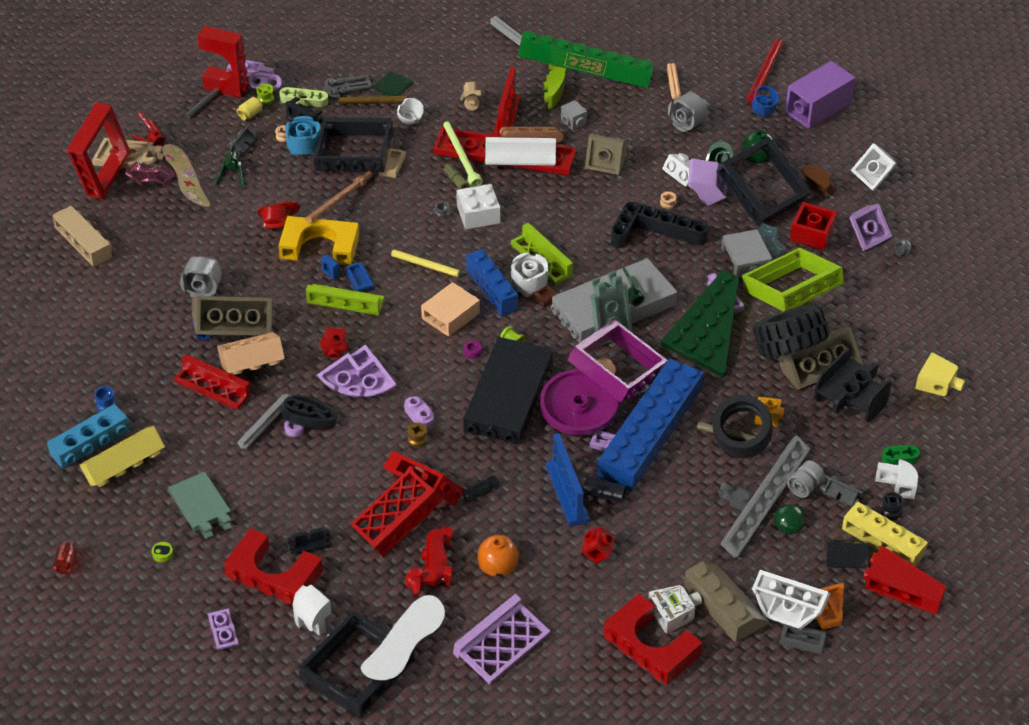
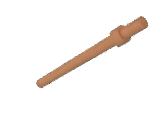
M368 171L363 176H358L352 184L308 215L306 221L311 223L354 190L363 187L373 177V173Z

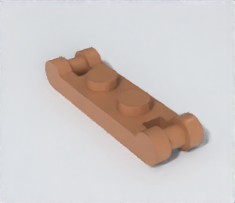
M502 127L499 131L503 138H556V142H560L564 137L563 133L556 127Z

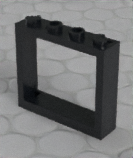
M324 117L313 158L315 170L325 172H385L394 133L392 118ZM330 135L384 136L380 157L325 156Z
M770 137L722 162L716 171L758 227L803 202L811 193L807 184L803 182L797 171L793 169L787 158L780 152ZM761 150L765 152L796 193L795 196L767 212L732 167Z
M353 611L346 619L343 618L341 624L335 630L329 632L327 638L321 644H318L307 658L302 660L298 670L301 681L361 719L415 661V654L413 649L408 662L398 676L388 680L374 679L356 699L315 673L316 670L355 631H358L378 645H381L389 634L380 626Z

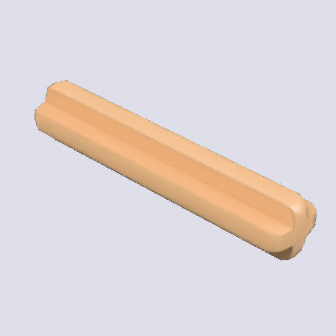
M668 63L667 73L671 96L675 100L681 95L675 63Z

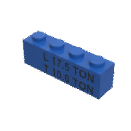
M480 249L467 254V272L501 317L517 311V292L486 252Z

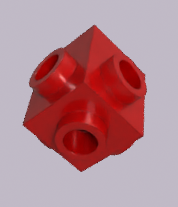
M327 327L320 340L323 356L332 359L342 358L344 352L348 350L349 342L346 340V329Z
M602 526L590 530L585 534L582 553L594 563L611 557L615 537Z

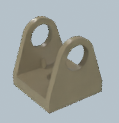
M591 133L588 138L585 169L619 175L627 156L629 139H615L600 136L598 133ZM606 151L609 157L603 158L600 152Z

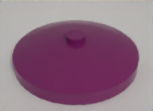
M573 369L557 374L546 383L541 392L540 406L545 420L555 429L570 435H589L603 430L614 420L618 412L619 401L579 369Z

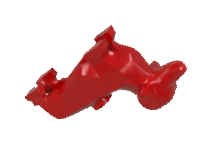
M443 525L441 529H433L427 534L426 548H422L421 561H425V567L422 569L412 568L405 577V584L407 588L412 589L414 596H419L422 585L436 586L443 582L446 586L450 587L452 566H446L448 558L444 545L446 548H450L452 527L446 528Z

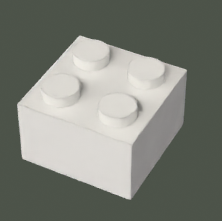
M491 184L457 190V208L465 229L500 223V206Z

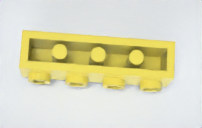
M150 426L80 464V467L90 486L98 485V487H101L109 482L108 479L115 475L117 478L125 474L126 468L130 466L135 468L144 463V458L148 456L153 458L161 453L159 450L165 446L155 427Z
M857 502L844 516L842 530L861 541H867L871 547L879 550L880 546H883L914 566L925 555L927 541L892 522L887 517L878 514L868 506Z

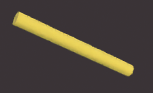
M394 249L391 253L392 257L455 277L460 275V270Z

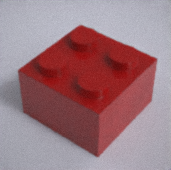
M802 202L792 223L790 241L825 250L835 228L837 211Z

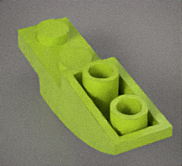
M548 64V70L551 71H549L546 81H543L544 103H548V109H552L563 94L566 68Z

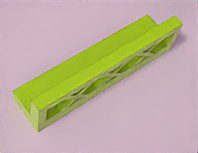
M529 223L522 225V235L511 240V245L520 254L537 252L551 264V266H548V279L554 285L572 277L573 263ZM525 241V242H527L529 245H528V246H521L519 243ZM552 272L560 273L562 275L555 278L552 275Z
M317 284L308 285L306 288L307 303L379 315L385 300L384 296Z

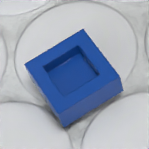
M327 254L321 257L322 271L333 280L339 278L338 262Z

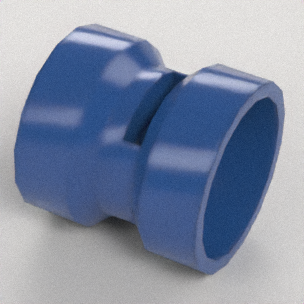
M105 386L95 391L96 406L99 412L113 404L116 405L112 388Z

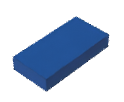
M362 262L344 267L345 273L355 291L366 293L375 290V286Z

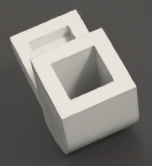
M899 460L898 465L878 462L875 481L895 484L894 492L900 494L903 498L914 500L918 474L910 463Z

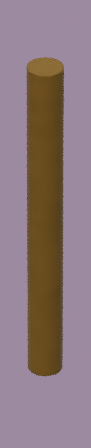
M407 96L339 97V104L403 103Z

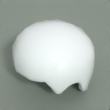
M406 98L398 106L397 117L402 123L407 125L417 124L422 119L424 105L415 98Z

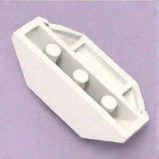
M763 570L759 571L752 587L766 618L800 630L822 614L830 596L828 591Z

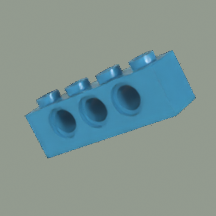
M113 404L47 442L49 454L64 469L130 431L128 417Z

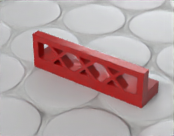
M187 354L181 359L183 368L174 377V382L236 410H239L251 396L250 382ZM185 374L193 376V379L185 380L183 377ZM207 382L209 386L200 387L197 383ZM222 389L225 390V393L216 394L213 390ZM238 396L240 399L236 403L230 400L229 397Z

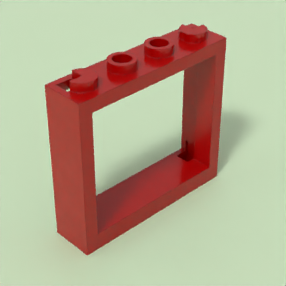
M98 102L95 103L66 150L87 196L102 200L131 153L112 106ZM102 126H104L113 150L97 175L87 151Z

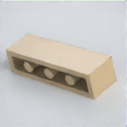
M69 206L53 214L55 228L93 267L112 258V245L108 239L105 240L100 231L95 230L90 221L83 218L80 211H76L72 206Z

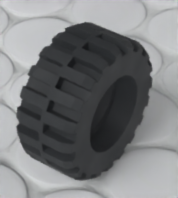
M818 304L800 306L768 316L756 322L752 329L759 353L764 358L780 357L808 349L825 341L830 334L823 309Z

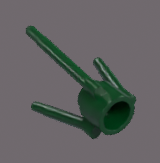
M229 151L226 154L225 161L222 163L214 185L218 184L225 168L230 170L237 168L241 188H244L242 163L239 161V155L236 152Z
M624 267L623 271L631 285L628 289L629 304L638 306L643 303L645 297L635 277L630 276ZM605 282L607 288L612 287L607 282Z

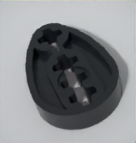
M293 395L283 401L281 414L290 423L310 428H332L336 426L337 413L316 399L304 395Z

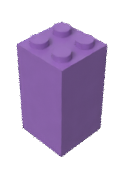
M828 62L788 86L785 113L808 129L814 127L852 104L856 77L834 62Z

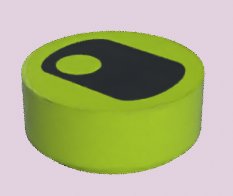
M167 542L156 543L152 547L153 559L160 563L169 561L173 557L172 546Z

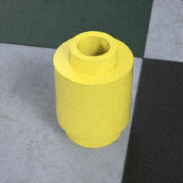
M251 97L239 106L237 113L242 120H250L263 110V104L260 99Z

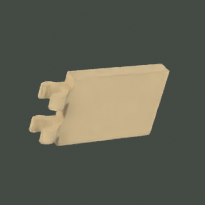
M109 138L103 139L92 159L93 165L103 166L112 152L113 147ZM126 140L131 153L122 168L143 170L146 167L150 171H157L159 165H155L157 160H163L164 154L161 153L163 147L154 146L153 142Z

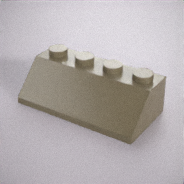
M192 297V318L195 333L200 335L258 336L271 333L272 298Z
M851 327L831 331L825 341L808 349L777 357L782 372L796 389L816 383L822 371L847 348L852 350L851 359L860 364L863 363Z
M702 561L686 570L684 586L691 594L695 592L700 594L702 599L701 605L735 643L769 624V620L718 565Z

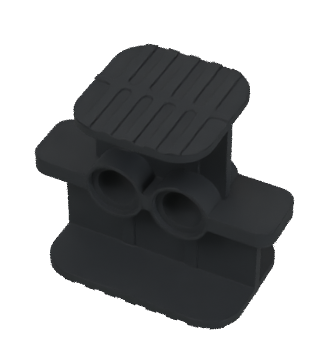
M847 348L818 376L814 390V400L818 401L823 396L833 402L832 412L838 414L845 406H855L866 413L865 421L871 422L885 408L891 392L892 382L887 380L881 385L873 379L877 375L879 365L873 362L868 368L851 359L852 350Z

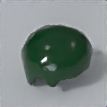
M786 504L776 511L774 524L781 532L794 534L804 527L805 516L802 509L798 506Z

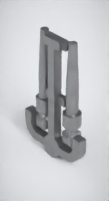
M368 75L345 79L338 78L337 80L329 78L325 80V87L323 89L330 99L336 100L340 97L339 93L346 94V92L371 88L372 84ZM366 79V81L348 84V82Z

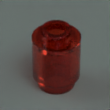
M65 542L57 548L52 565L55 571L60 574H67L73 571L77 557L76 546Z

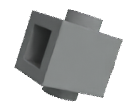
M576 100L561 106V120L572 131L587 124V110Z

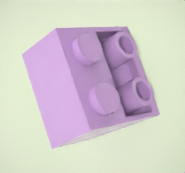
M693 158L690 160L689 187L694 189L699 198L708 206L726 198L727 185L716 172L720 166L718 162Z

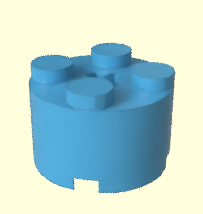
M309 116L295 117L291 123L287 122L285 133L290 153L292 155H314L320 136L319 122L317 121L316 123Z

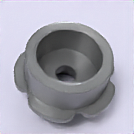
M445 201L437 202L433 210L434 214L441 218L451 213L450 206Z
M905 239L897 241L895 243V252L898 255H909L911 251L909 241Z

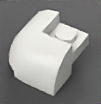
M303 585L294 596L293 612L298 628L305 624L310 631L316 632L319 636L326 632L325 618L331 614L330 600L312 585L308 587Z

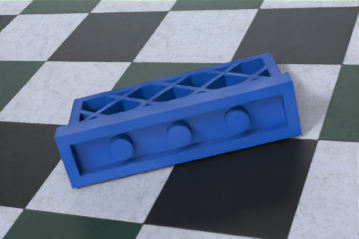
M553 434V461L546 462V469L569 527L589 523V517L583 504V491L560 434Z

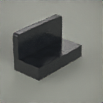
M825 540V549L827 550L826 565L828 567H868L869 543L867 541Z

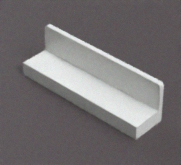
M486 137L485 164L555 165L556 138Z

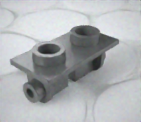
M250 123L245 128L242 127L239 130L237 138H233L228 145L230 147L229 151L236 152L239 156H242L257 138L256 131L248 129Z
M825 475L826 484H822L820 488L823 495L836 500L838 495L842 494L839 501L850 507H853L857 502L860 503V499L863 500V492L858 486L853 484L847 485L835 476L828 477Z

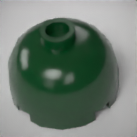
M755 130L744 138L742 151L768 137L775 144L776 141L769 132ZM761 150L746 159L753 163L761 164L769 158Z

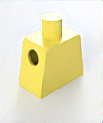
M931 353L918 374L915 389L946 396L951 388L962 391L965 380L956 377L958 372L957 365L935 353Z

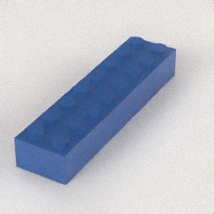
M669 358L598 459L597 476L613 483L617 482L618 484L626 485V489L633 491L701 391L704 372Z

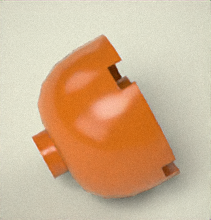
M496 534L489 536L479 546L478 564L480 569L488 575H508L518 566L519 552L517 546L505 535Z

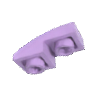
M229 608L208 613L217 650L237 646L238 640Z

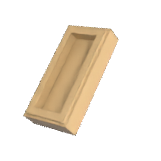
M390 148L385 172H379V175L396 178L406 157V151Z

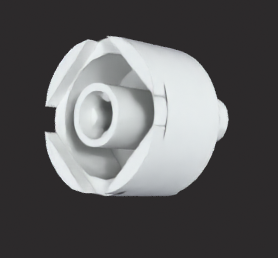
M523 253L513 259L511 265V285L516 291L522 293L525 297H530L533 292L542 289L548 284V262L544 257L538 254L532 256L530 253Z

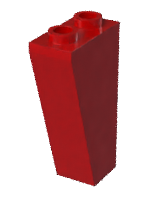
M395 451L391 452L383 466L386 471L398 478L411 468L426 484L437 492L444 502L453 507L456 506L465 490L444 474ZM411 476L406 482L413 485L414 478Z
M880 546L878 552H874L871 557V568L867 567L863 576V579L866 580L865 589L937 614L944 598L946 586L889 549Z

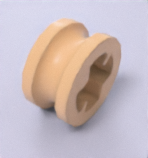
M286 125L279 126L275 130L276 139L280 142H286Z
M673 192L662 193L660 205L666 209L675 207L676 194Z

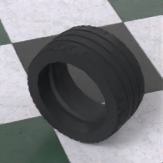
M743 394L732 396L722 402L714 413L712 423L714 436L718 445L727 454L738 458L752 457L761 453L769 445L773 434L772 417L766 405L758 398ZM748 411L760 417L762 421L761 432L749 441L738 442L731 440L724 433L723 426L725 421L737 412Z

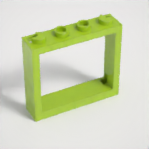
M797 248L742 275L744 292L781 311L794 309L844 284L841 266L802 248ZM800 267L817 274L784 292L766 285Z

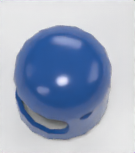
M764 85L756 90L752 101V109L755 114L761 117H768L774 113L779 100L776 90ZM760 90H769L770 96H756V93Z

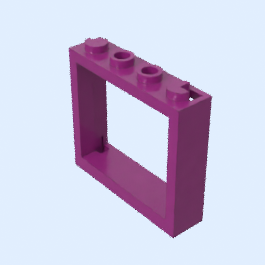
M615 319L574 346L568 358L571 364L621 403L627 398L631 399L637 391L641 392L646 384L650 385L668 361ZM611 340L649 370L627 385L589 354Z

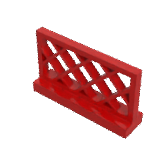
M510 67L492 135L501 136L499 131L502 127L514 126L521 102V95L515 94V67Z
M409 468L351 523V526L384 557L443 500L431 486L426 484ZM412 476L414 478L413 485L405 486V482ZM426 489L423 494L416 497L417 490ZM412 490L411 498H403L404 491ZM394 492H399L398 499L390 500V496ZM411 503L406 510L401 511L402 504ZM397 504V511L388 513L389 505ZM379 506H384L383 513L375 514V510ZM396 517L390 525H386L387 518ZM374 519H382L381 526L373 527ZM364 520H369L368 527H358ZM380 531V534L372 540V532Z

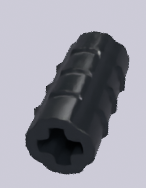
M587 476L583 485V494L602 498V500L606 499L612 502L623 503L627 486Z

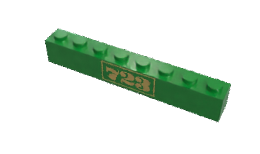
M524 30L517 55L648 88L654 62L648 60H641L632 56H625L616 52H609L596 47L593 48L580 43L576 44L564 39L560 40L548 35L544 36Z

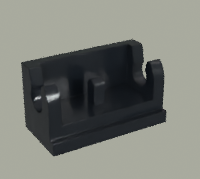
M295 97L286 102L288 117L293 119L299 116H309L316 123L317 121L319 124L323 122L324 117L319 116L322 111L317 110L313 113L303 107L301 103L296 104L300 98Z

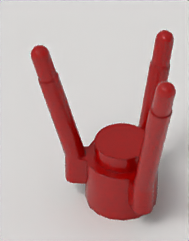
M139 111L138 115L151 131L147 135L148 141L136 135H132V137L138 141L153 142L154 146H162L165 143V137L160 133L152 120L148 121Z

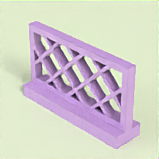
M516 594L465 634L454 645L453 654L458 659L462 658L489 685L550 634V630L520 603L521 598ZM520 611L526 617V622L514 621V615ZM501 626H511V634H499V628ZM514 626L526 627V635H514ZM529 627L538 628L542 633L539 636H530ZM487 638L496 639V647L484 646V640ZM499 639H510L511 648L499 647ZM514 640H526V647L514 648ZM471 651H481V660L472 659L468 654ZM484 651L496 652V660H484ZM499 652L511 653V659L509 661H499ZM484 665L496 666V672L490 676L484 670Z

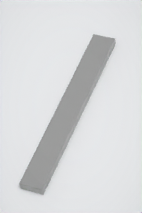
M798 436L792 438L720 543L734 558L740 555L787 485L788 478L798 469L810 451V448Z

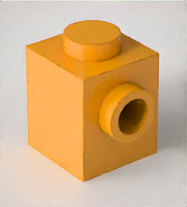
M758 397L768 408L773 426L778 427L779 419H783L784 415L781 399ZM755 414L754 424L762 425L760 417Z

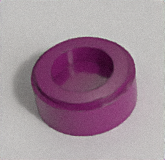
M468 341L463 346V353L467 358L476 359L482 355V345L478 341Z

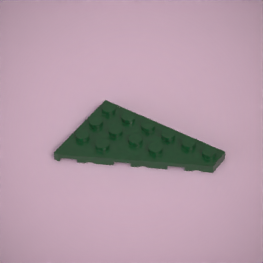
M723 269L661 340V346L724 378L739 277Z

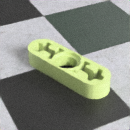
M285 87L279 92L282 103H286L296 96L300 98L296 104L301 103L304 106L324 107L328 104V94L324 91Z

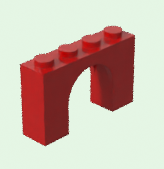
M204 26L197 35L199 49L223 56L232 68V70H225L209 66L202 76L204 89L213 91L215 88H218L222 94L241 98L249 88V83L247 82L248 71L245 65L246 56L244 55L245 43L243 42L242 34Z
M250 528L224 562L225 575L233 581H239L249 588H255L267 596L276 597L286 604L293 605L295 593L303 585L306 587L309 585L313 586L323 572L322 558L303 551L294 565L286 572L280 574L264 573L257 568V565L270 549L268 535Z
M637 594L604 622L603 635L609 642H613L625 655L632 657L640 667L652 673L655 679L668 685L701 656L703 642L686 630L671 644L664 647L656 648L643 644L637 638L636 633L654 618L655 605L641 594Z

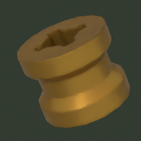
M420 422L410 424L407 428L408 443L413 447L424 446L427 443L426 426Z

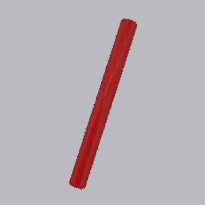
M774 40L747 96L749 103H752L756 90L765 84L783 46L782 40Z

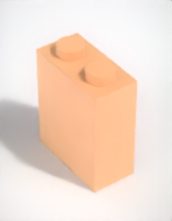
M452 282L421 305L422 319L449 337L480 313V300Z

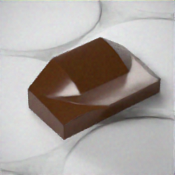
M817 165L803 167L801 173L805 178L830 196L834 193L836 183L830 180L827 172Z

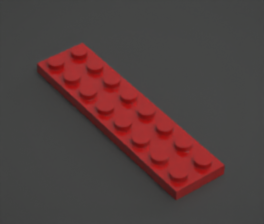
M441 127L433 147V154L459 158L445 128ZM453 129L468 160L485 162L486 137L503 138L498 135ZM556 145L555 165L505 166L569 176L576 155V148Z

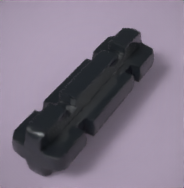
M491 475L487 480L484 479L471 486V489H465L462 496L466 501L474 499V496L478 497L489 491L490 487L498 486L499 480L495 475Z

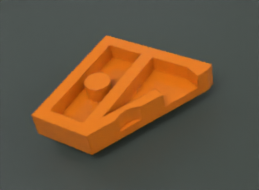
M839 583L821 588V590L830 592V596L822 614L816 617L822 630L842 625L844 584Z

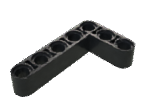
M628 202L612 227L611 245L615 248L625 247L636 227L691 244L704 245L708 237V224L641 203Z

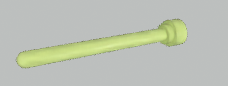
M448 121L444 122V128L468 174L467 181L470 187L481 186L483 180L480 174L474 172L451 124Z

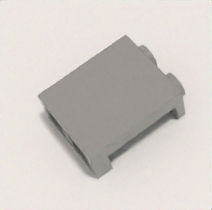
M757 229L723 236L722 250L728 252L734 264L733 274L739 278L772 261V257Z

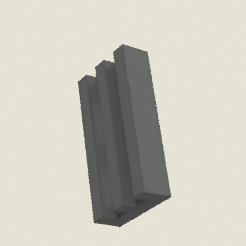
M784 624L779 644L822 654L826 632L806 627L800 630Z

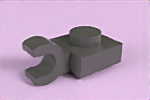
M723 483L718 497L729 500V506L743 511L754 493L739 487L734 491L729 484Z

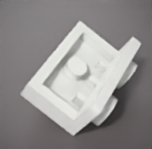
M683 153L669 154L663 170L684 186H689V157Z

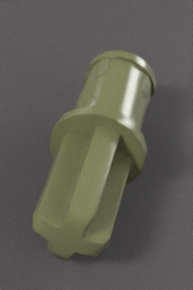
M451 164L445 165L443 170L450 178L451 183L455 184L459 189L470 187L461 172L457 171Z

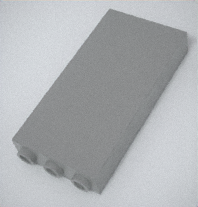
M648 258L625 267L630 276L635 277L645 297L643 303L638 306L629 304L631 323L676 306L677 291ZM623 268L617 270L616 275H621L622 282L627 284L629 289L631 285ZM608 274L600 277V283L604 281L611 285ZM592 281L552 297L551 310L553 314L559 317L562 325L568 328L572 337L577 339L579 343L595 333L591 295L595 293V290L592 286Z

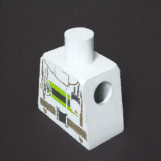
M680 585L651 591L648 597V601L655 605L654 616L666 635L694 619L695 606L702 604V599L698 592L688 595L683 586Z

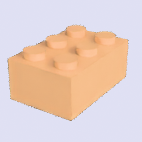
M273 332L217 346L222 368L232 375L240 374L243 372V369L250 368V370L259 369L261 365L267 363L269 365H276L280 363V360L285 359L280 337Z

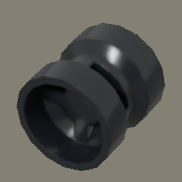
M896 492L886 493L883 497L881 515L889 520L898 519L901 516L903 497Z

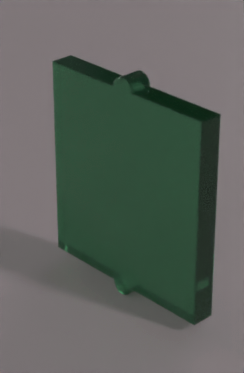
M390 71L373 86V89L381 92L383 95L399 96L413 84V81L403 77V75Z

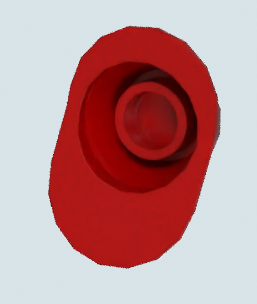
M293 201L264 206L258 209L257 215L263 218L265 229L282 228L285 226L287 216H293L299 212L300 205Z

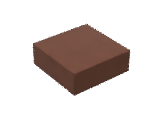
M548 285L533 292V298L543 307L552 304V297L558 295Z

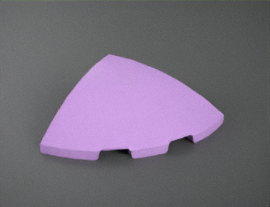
M366 345L351 355L347 353L317 374L319 379L332 390L352 397L376 396L397 386Z

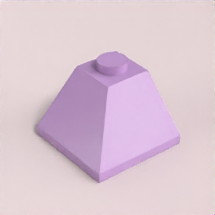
M879 203L866 206L849 217L863 251L892 237Z

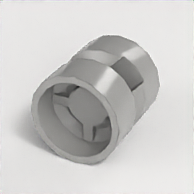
M809 460L803 463L788 478L787 484L796 496L806 498L825 479V474L817 463Z

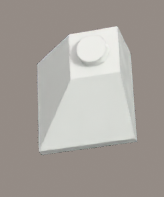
M873 143L851 171L872 191H875L897 163L886 151Z

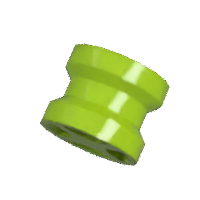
M261 84L257 87V98L261 100L263 105L271 104L274 101L273 86Z

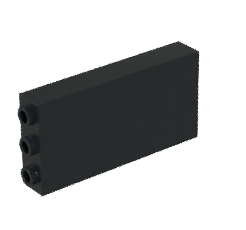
M498 337L463 418L464 432L520 444L553 363V349Z

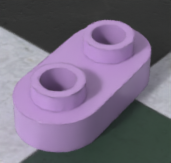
M254 72L248 79L249 85L253 89H257L261 84L272 85L273 81H277V84L273 86V91L276 92L283 85L282 79L277 74ZM257 79L261 80L259 84H256Z
M413 396L405 400V412L414 423H423L426 428L434 424V413L421 398Z

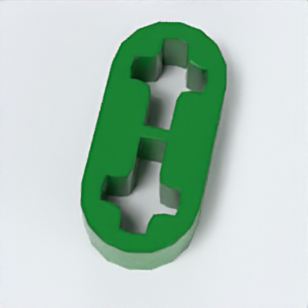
M914 445L886 447L882 452L881 461L898 465L899 460H903L913 465L919 460L920 450Z

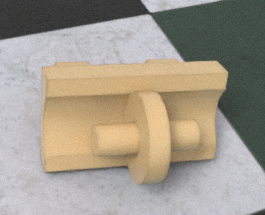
M466 82L463 86L464 92L461 95V101H464L467 110L474 111L479 106L478 99L481 96V90L476 89V82Z

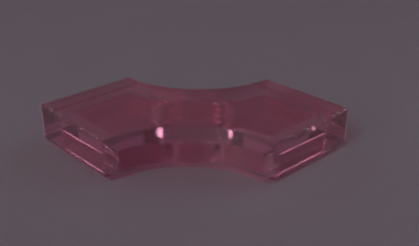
M138 161L127 168L125 172L126 175L139 184L144 181H155L162 185L173 178L176 173L163 162L157 165H145Z

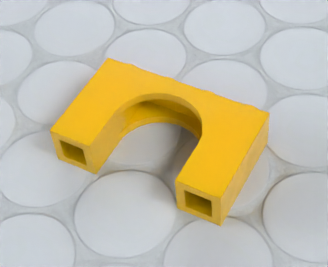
M287 216L278 245L280 259L298 261L301 247L306 241L323 237L335 243L332 251L333 259L339 265H352L359 240V223L315 219L308 223L304 217Z

